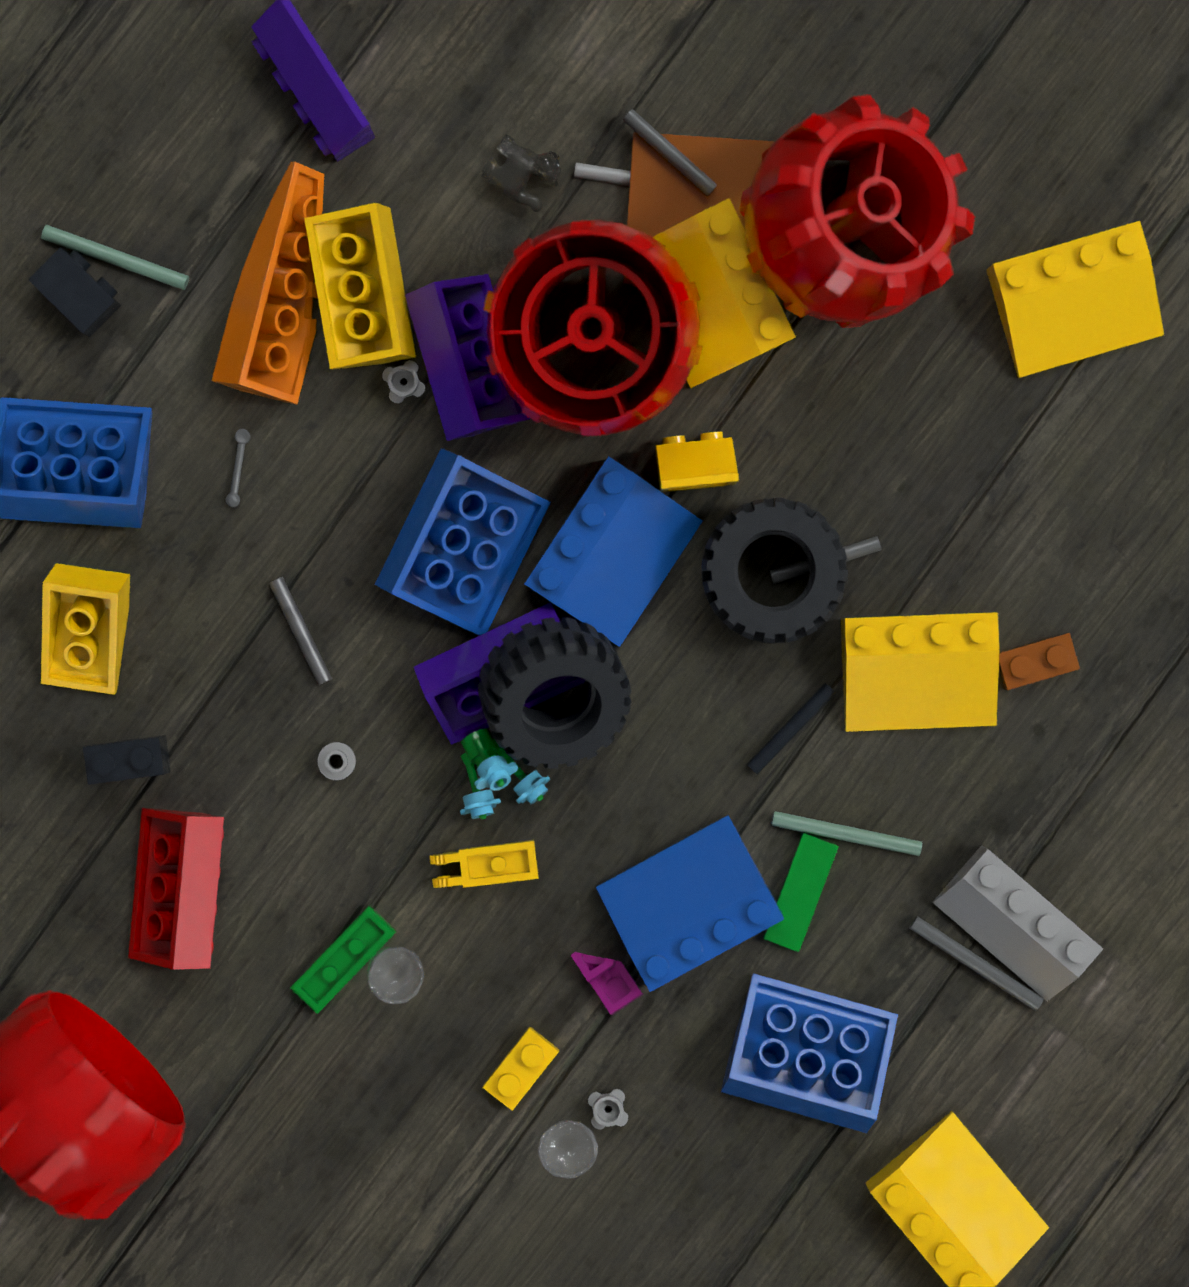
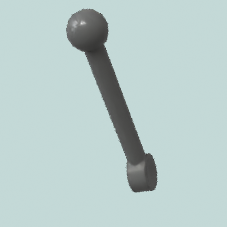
M240 429L235 434V439L238 442L231 491L225 499L229 507H236L240 503L238 489L245 444L251 439L250 433L245 429Z

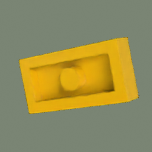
M529 1026L484 1083L483 1088L513 1111L558 1054L559 1049Z

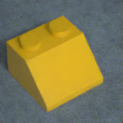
M709 432L700 434L701 441L686 442L684 435L662 438L663 444L655 446L659 490L661 492L735 485L739 478L732 437L723 438V432Z

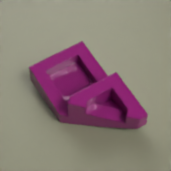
M578 952L571 954V957L586 980L592 985L610 1015H614L644 995L622 962Z

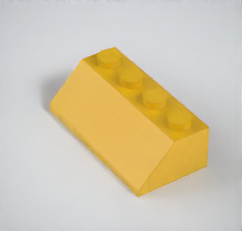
M372 203L304 218L330 369L378 365L416 357L391 208L378 203Z

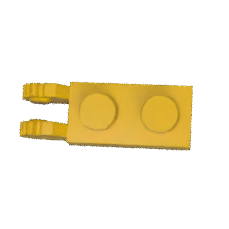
M534 840L459 849V852L429 856L430 864L438 866L460 862L461 875H443L432 879L433 888L463 885V888L539 878Z

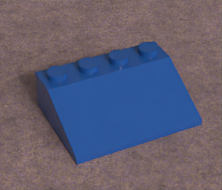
M0 397V519L141 528L147 491L152 408Z
M441 448L374 585L480 636L488 632L551 502L457 454Z
M608 456L532 571L525 585L579 621L594 626L597 632L603 633L611 642L620 647L703 521Z
M729 815L596 886L632 961L650 992L784 920L776 900Z
M753 973L730 1051L721 1092L867 1133L877 1120L898 1014Z

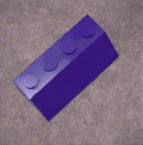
M276 0L251 26L257 36L251 42L263 61L270 57L278 70L274 71L272 75L285 93L291 89L298 102L292 106L304 125L311 121L319 134L313 138L324 156L326 157L332 153L336 161L339 162L376 137L369 122L291 1Z
M489 274L437 281L405 295L447 441L475 436L530 419L521 413L523 408L509 395L498 375L492 376L486 357L490 355L487 339L488 312L484 311L483 308L487 292L493 291Z
M551 602L414 666L423 694L451 745L463 740L466 736L477 730L489 727L481 707L478 684L481 682L480 672L485 662L490 663L488 655L495 646L500 648L503 645L502 638L511 631L513 634L522 630L521 626L532 622V625L542 623L541 619L553 617L556 622H560ZM559 676L541 683L530 693L524 706L531 708L584 683L585 679L576 676Z

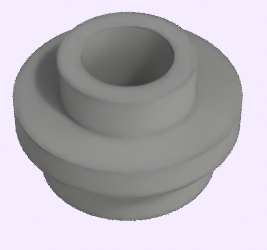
M341 742L326 745L318 756V767L321 773L331 780H342L348 777L356 765V757L353 750ZM333 754H338L343 758L341 768L336 769L330 765V757Z

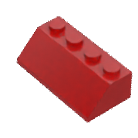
M142 808L128 958L173 970L210 968L211 955L214 948L213 933L217 913L216 900L218 879L220 877L221 846L224 837V817L198 812Z

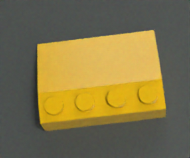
M730 198L653 236V238L666 246L665 249L677 260L689 281L695 282L701 299L697 302L700 321L698 345L703 346L698 365H693L686 379L690 389L796 338L776 294L768 287L760 274L754 273L746 257L750 253L745 237V229Z
M1140 221L994 263L986 270L1018 378L1164 335L1151 257Z
M998 612L841 618L845 732L997 726L999 674Z
M953 1111L866 1182L873 1197L948 1287H995L1049 1229L1048 1225Z

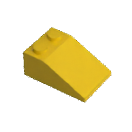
M58 563L54 565L43 581L41 684L112 695L116 694L129 612L130 574Z

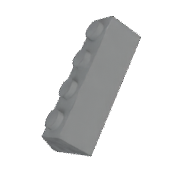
M982 845L933 901L938 908L1046 1001L1078 979L1103 950L1099 944L995 854Z

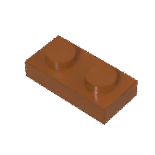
M1064 633L999 652V670L1005 690L1080 669L1070 633Z

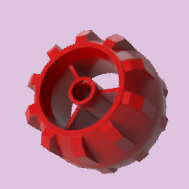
M871 95L852 96L834 110L819 115L813 113L805 120L789 128L762 153V162L753 177L750 187L742 192L739 211L745 220V237L750 253L746 257L753 272L759 273L768 287L784 301L785 309L800 318L810 315L821 320L836 322L842 328L861 327L870 321L879 320L901 312L915 303L920 297L940 288L953 275L949 259L952 246L973 234L975 216L968 209L959 207L958 192L954 180L968 170L960 153L944 158L936 145L925 135L929 128L928 116L912 107L895 118L880 113L879 105ZM831 160L850 161L846 193L833 200L827 206L824 213L820 199V181L824 165L827 161ZM899 210L901 213L902 226L894 219V217L899 213ZM860 239L887 265L865 260L851 252L841 242L851 243Z
M581 220L556 226L533 239H527L513 251L515 256L502 271L494 290L487 292L483 310L488 312L487 339L490 355L486 357L492 376L498 375L509 395L523 408L521 413L536 423L542 422L567 433L582 436H600L630 430L652 419L673 403V398L682 389L693 365H698L703 346L698 345L700 321L697 302L701 299L695 282L689 281L677 260L665 249L666 246L652 236L622 223L603 220ZM590 267L588 305L578 308L571 315L568 322V336L543 348L540 322L547 298L564 278L578 270ZM607 268L618 271L630 279L639 288L647 301L652 317L653 330L647 355L622 339L625 333V322L622 315L615 308L605 305ZM591 317L597 318L602 324V333L595 340H592L587 333V323ZM572 345L585 352L605 351L613 348L640 367L631 377L617 386L609 389H592L575 384L565 378L555 369L548 358Z
M51 990L30 995L8 1018L0 1023V1167L17 1182L18 1187L31 1197L35 1196L44 1203L54 1207L59 1215L69 1219H107L144 1181L154 1174L160 1164L181 1144L186 1127L183 1107L158 1070L106 1019L68 994Z

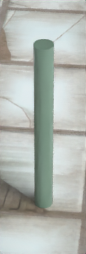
M45 225L42 231L41 239L76 250L79 253L185 290L187 287L188 275L49 225Z
M774 811L771 826L915 856H920L922 850V841Z

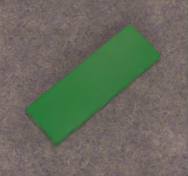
M802 832L776 901L784 916V920L767 928L763 939L797 952L800 951L837 853L838 845Z
M369 905L291 986V989L318 1014L397 931Z

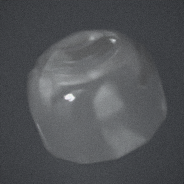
M402 946L386 947L376 953L368 964L366 973L367 983L373 995L378 1000L391 1005L406 1003L416 996L425 976L419 956Z
M572 1120L560 1121L542 1134L538 1155L543 1167L553 1176L565 1179L576 1178L587 1172L596 1162L598 1142L594 1132L582 1122Z

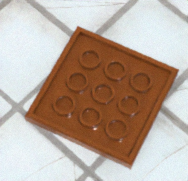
M633 132L627 226L653 237L730 198L745 229V220L739 211L742 192L750 187L753 177L762 162V153L775 141L661 134L717 184L713 192L706 196L636 132ZM624 276L623 285L636 286L630 279Z

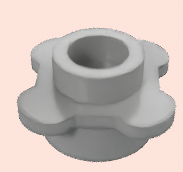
M406 361L403 366L395 368L387 367L383 371L382 378L388 382L390 388L389 398L392 402L401 403L406 397L412 395L420 397L423 395L425 385L419 380L417 374L419 367L414 361ZM403 378L407 379V384L404 386L400 384V380Z
M613 1089L611 1093L600 1094L599 1092H593L589 1096L588 1103L592 1107L594 1115L591 1119L593 1127L601 1130L605 1126H624L627 1123L628 1114L624 1111L623 1101L625 1100L623 1091ZM606 1106H611L612 1111L607 1113L604 1109Z

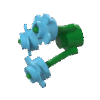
M488 729L477 730L461 741L465 750L461 758L466 766L473 792L463 797L465 809L460 810L461 815L470 813L472 819L480 818L483 820L486 816L493 814V808L496 807V804L501 803L500 798L494 799L492 790L497 791L506 787L510 783V776L513 773L520 780L513 789L519 796L516 800L518 804L526 801L533 804L537 800L541 801L543 799V795L548 791L545 784L550 780L549 776L542 777L537 770L526 775L517 763L506 754L505 749L499 747L494 738L492 739ZM486 787H489L491 789L481 791V789H484Z

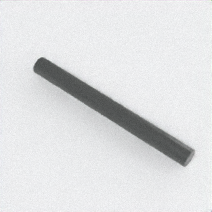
M916 916L910 924L909 929L1034 1011H1037L1044 1000L1042 997L920 917Z

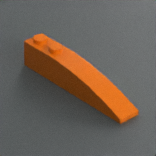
M290 162L268 206L244 264L226 322L212 377L213 382L239 391L291 404H298L316 333L317 319H312L313 298H318L304 218L322 214L323 173L300 163Z

